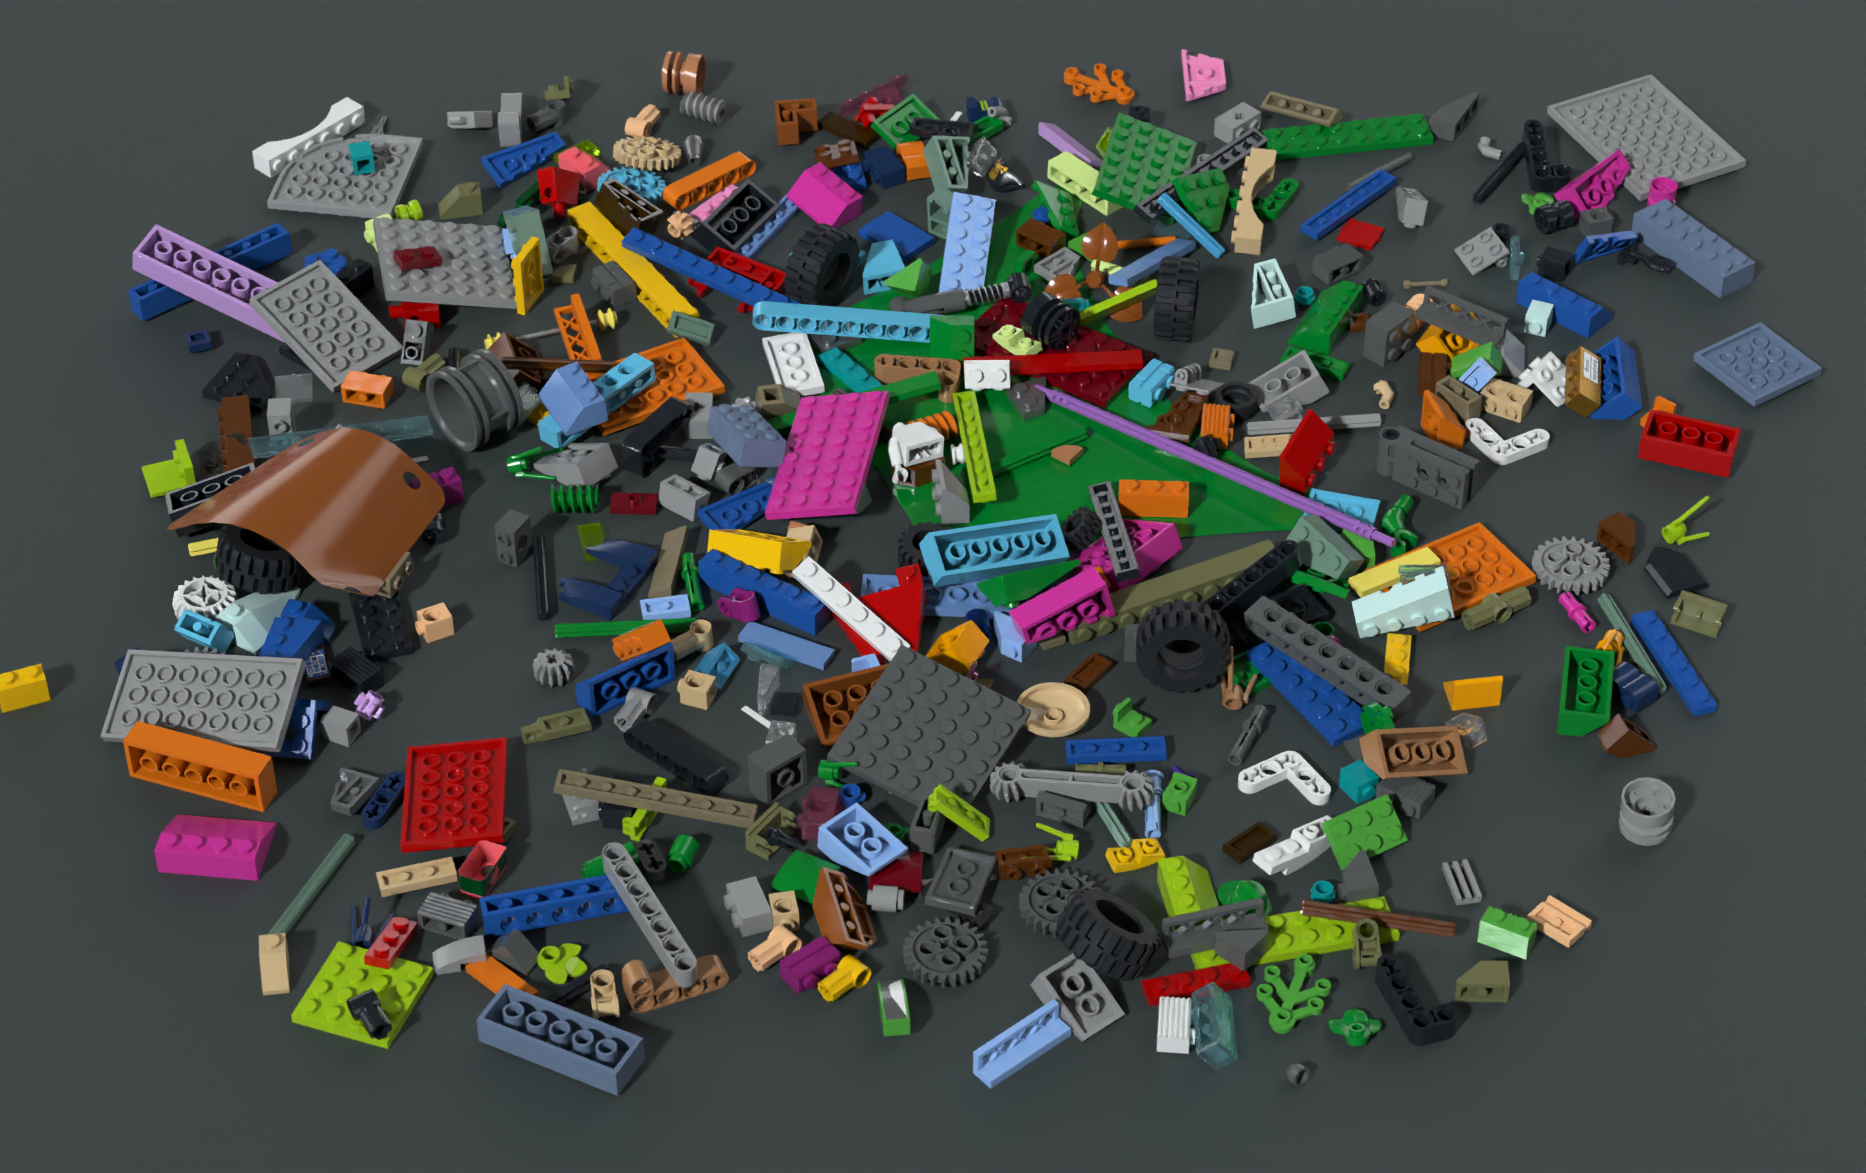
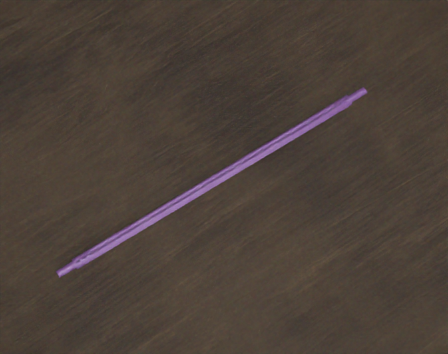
M1035 384L1036 388L1045 392V397L1049 398L1052 403L1310 515H1317L1322 520L1367 540H1376L1392 548L1396 544L1395 538L1379 532L1373 526L1056 389L1050 390Z

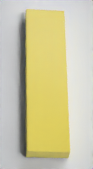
M1425 547L1352 576L1348 579V584L1362 598L1438 568L1441 565V560L1428 547Z

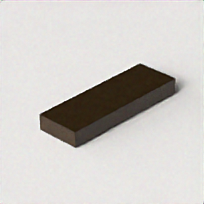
M828 112L818 120V128L845 140H854L856 145L865 149L879 139L877 132L865 129L864 126L832 112Z

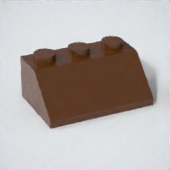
M505 331L488 348V351L501 361L502 357L540 358L538 350ZM508 369L519 391L526 384L530 386V389L521 399L527 397L532 390L537 395L539 394L541 377L547 376L546 371Z

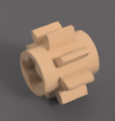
M678 211L667 219L670 223L668 231L673 237L684 239L694 231L691 228L693 226V219L687 213L681 214Z

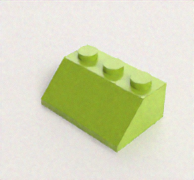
M1185 856L1158 859L1157 882L1168 917L1219 907L1208 871ZM1206 919L1199 920L1194 925H1202L1206 921ZM1176 925L1171 927L1174 931L1180 928L1182 925Z

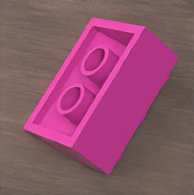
M821 162L804 170L786 197L818 224L825 223L835 228L859 217L863 196Z

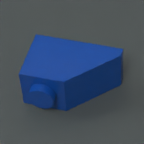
M289 599L280 614L281 618L321 620L325 643L329 644L337 629V624L310 602Z

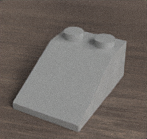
M1305 350L1247 383L1255 388L1258 394L1257 404L1262 412L1311 404L1329 393L1328 388Z
M570 443L563 448L562 452L544 456L533 464L534 469L545 475L555 476L558 482L566 486L572 484L573 489H577L578 484H581L583 490H586L587 484L594 488L596 486L595 483L610 477L611 472L618 468L609 443Z
M1074 953L1040 973L1030 984L1044 1005L1053 999L1059 1003V1018L1071 1028V1032L1082 1042L1125 1015L1093 967L1090 968L1081 959H1077Z

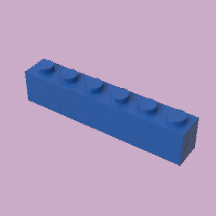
M711 549L698 561L699 581L711 589L727 596L736 587L753 591L761 612L813 636H816L829 624V608L811 593L714 549Z

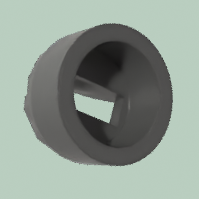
M1292 1064L1286 1070V1076L1290 1083L1296 1087H1301L1308 1081L1310 1070L1302 1064Z

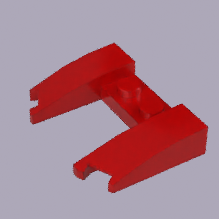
M718 246L706 259L779 294L784 295L787 292L784 283L786 273ZM690 278L688 280V285L695 286L697 289L696 294L700 298L713 290V288ZM744 302L737 308L738 313L753 311V306Z

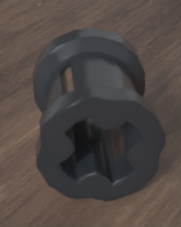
M1369 278L1362 283V286H1364L1363 294L1367 295L1368 303L1371 306H1380L1386 301L1387 294L1380 288V283L1377 279Z

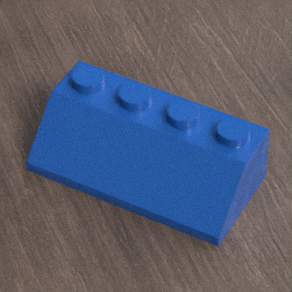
M1530 272L1518 282L1516 303L1528 309L1532 300L1554 304L1552 321L1586 338H1590L1614 318V315L1605 308L1533 272Z
M1617 336L1593 352V354L1601 358V406L1590 414L1592 419L1625 420L1643 408L1635 351Z
M668 642L576 684L577 703L582 708H585L586 713L593 719L625 704L626 696L632 687L651 692L674 681L673 644Z

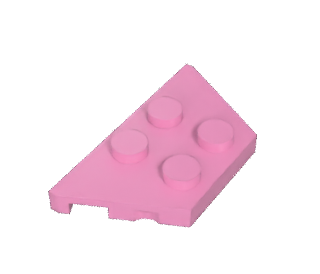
M1181 49L1186 101L1226 90L1224 62L1222 59L1208 57L1200 53L1198 57L1188 55V50Z

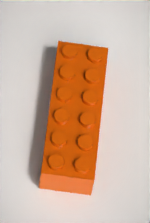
M140 721L135 723L123 740L129 775L131 777L260 812L266 810L277 794L271 756Z

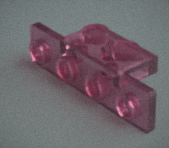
M907 74L901 77L897 75L886 84H878L870 92L864 91L860 93L856 99H847L841 104L838 115L842 117L860 108L862 103H866L869 97H875L878 103H882V105L894 104L896 106L904 100L897 89L901 88L909 77Z

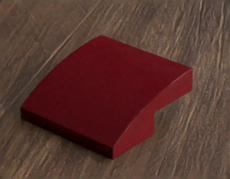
M906 852L871 875L869 890H873V885L896 886L898 889L904 890V892L921 893L924 853Z

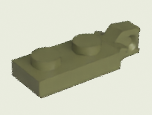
M579 708L539 717L537 722L532 723V725L521 727V737L524 744L536 743L537 741L543 742L591 731L592 724L585 708Z

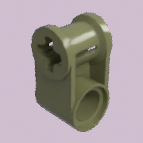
M1364 918L1358 921L1352 929L1354 970H1359L1360 967H1376L1377 959L1382 956L1378 925L1374 920ZM1362 925L1369 927L1371 937L1364 938L1361 936L1359 927Z

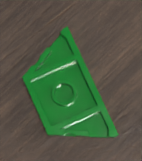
M1301 564V567L1289 576L1291 582L1298 585H1310L1312 590L1316 592H1328L1344 599L1348 598L1350 589L1348 588L1347 578L1335 579L1304 564Z

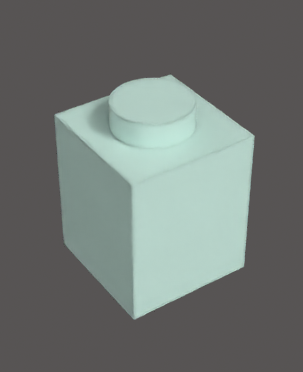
M1532 300L1526 313L1524 332L1545 337L1552 322L1554 304Z

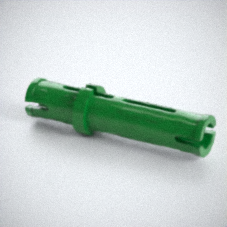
M687 552L680 558L683 567L681 572L682 579L686 583L690 610L692 612H700L704 609L705 605L700 587L699 569L696 565L695 555Z

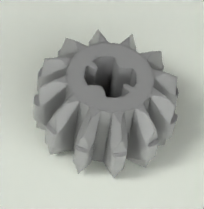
M556 647L551 651L545 649L544 653H537L533 663L536 681H540L542 686L550 684L551 688L556 684L562 687L563 682H570L571 676L574 675V664L571 654H567L565 649L557 651Z

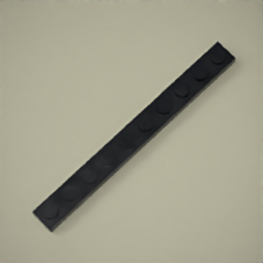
M1252 127L1179 177L1219 168L1222 169L1224 174L1245 160L1246 156H1250L1251 148H1263L1268 139ZM1171 181L1136 204L1133 211L1150 224L1167 212L1157 203L1158 198L1163 193H1167L1177 204H1180L1182 201Z

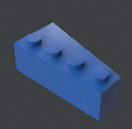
M275 617L259 656L299 658L306 662L318 646H323L326 642L322 621Z

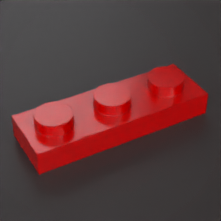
M393 917L364 955V964L389 970L416 934L418 922L410 921L403 917Z

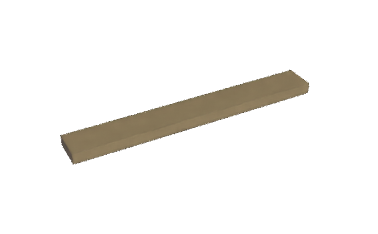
M559 769L554 785V793L744 828H749L755 822L758 805L563 769Z

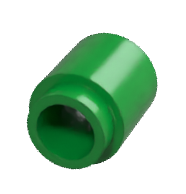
M685 834L676 837L667 855V866L672 871L683 873L690 868L699 850V844L693 836Z

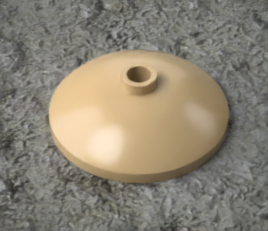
M1047 682L1034 685L1025 690L1017 700V703L1031 709V716L1023 727L1043 737L1056 738L1073 734L1087 723L1090 716V704L1087 697L1077 688L1064 683Z

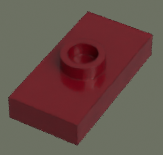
M612 492L610 514L656 515L658 494Z

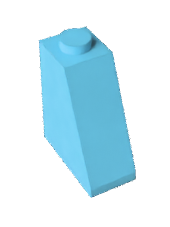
M893 239L871 244L863 272V290L865 295L891 290L883 281L905 268Z

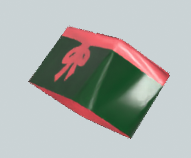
M485 840L479 841L459 869L460 890L462 894L478 899L489 894L507 867L506 846ZM493 865L487 877H483L481 875L482 868Z

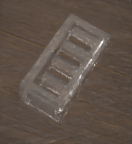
M762 663L760 666L757 693L759 715L766 713L773 699L774 692H777L780 686L779 666Z

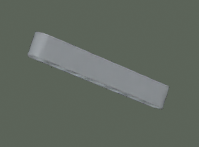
M615 842L607 844L602 851L605 874L674 982L680 987L687 988L693 986L697 981L696 957L625 847Z

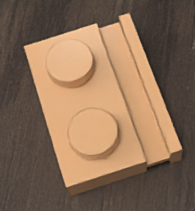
M1550 895L1545 902L1542 901L1527 915L1528 921L1531 920L1532 923H1537L1539 931L1567 948H1570L1582 937L1584 932L1591 928L1592 920Z

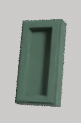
M673 310L666 333L709 346L715 324Z

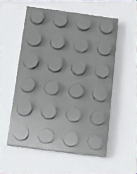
M321 260L250 298L249 304L333 393L341 389V384L346 379L349 370L369 373L402 353L403 346Z

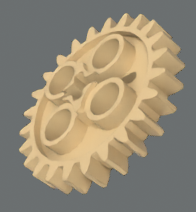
M634 136L633 139L626 137V140L620 139V141H616L613 147V157L615 161H619V164H625L626 167L633 166V169H649L650 171L656 169L661 171V168L668 170V167L674 168V165L679 164L681 161V149H679V146H675V143H668L669 140L661 141V138L655 139L653 136H642V138Z

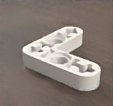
M1471 418L1465 422L1466 437L1492 462L1498 465H1507L1545 450L1549 446L1550 434L1543 429H1534L1504 441L1491 427L1479 418ZM1484 440H1490L1493 443H1486ZM1519 445L1524 446L1526 448H1517L1515 446Z
M1295 751L1280 753L1241 771L1238 775V788L1246 794L1256 793L1284 779H1288L1312 804L1325 805L1330 800V785ZM1265 770H1273V771H1275L1276 773H1275V774H1272V775H1268V774H1265L1264 771H1265ZM1305 775L1309 776L1311 779L1301 780L1298 777Z

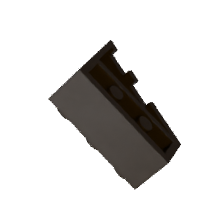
M614 178L602 183L594 205L625 236L633 227L650 235L654 234L664 211Z

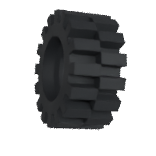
M1081 506L1078 508V511H1073L1072 516L1069 515L1067 517L1069 519L1064 521V526L1060 528L1066 545L1074 551H1079L1080 549L1083 550L1085 545H1090V541L1096 538L1095 534H1098L1100 531L1098 528L1102 527V519L1088 507Z

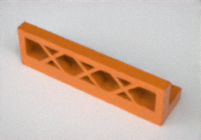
M580 294L571 295V305L554 308V315L569 359L602 361ZM572 313L573 315L570 321L561 318L563 314ZM570 328L579 332L576 337L567 334ZM575 345L584 348L581 354L572 350Z

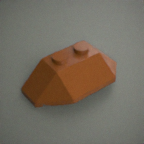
M822 867L819 872L812 905L821 936L827 939L830 945L844 949L866 950L875 945L878 940L865 902L855 888L847 882L848 878L843 872Z

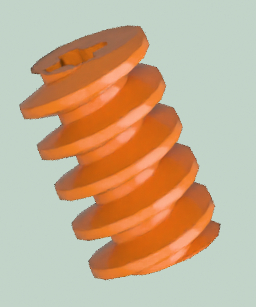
M948 411L916 420V422H922L927 426L936 428L938 433L944 436L945 440L950 439V432L954 438L958 437L955 418ZM912 420V421H909V422L907 423V425H908V424H911V423H915V421H913V420Z

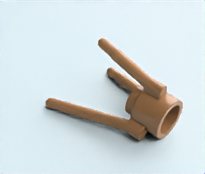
M1230 646L1228 686H1226L1225 675L1220 676L1223 697L1222 705L1229 710H1238L1242 707L1243 703H1248L1249 695L1258 675L1254 674L1245 692H1243L1239 685L1233 684L1234 656L1233 647Z

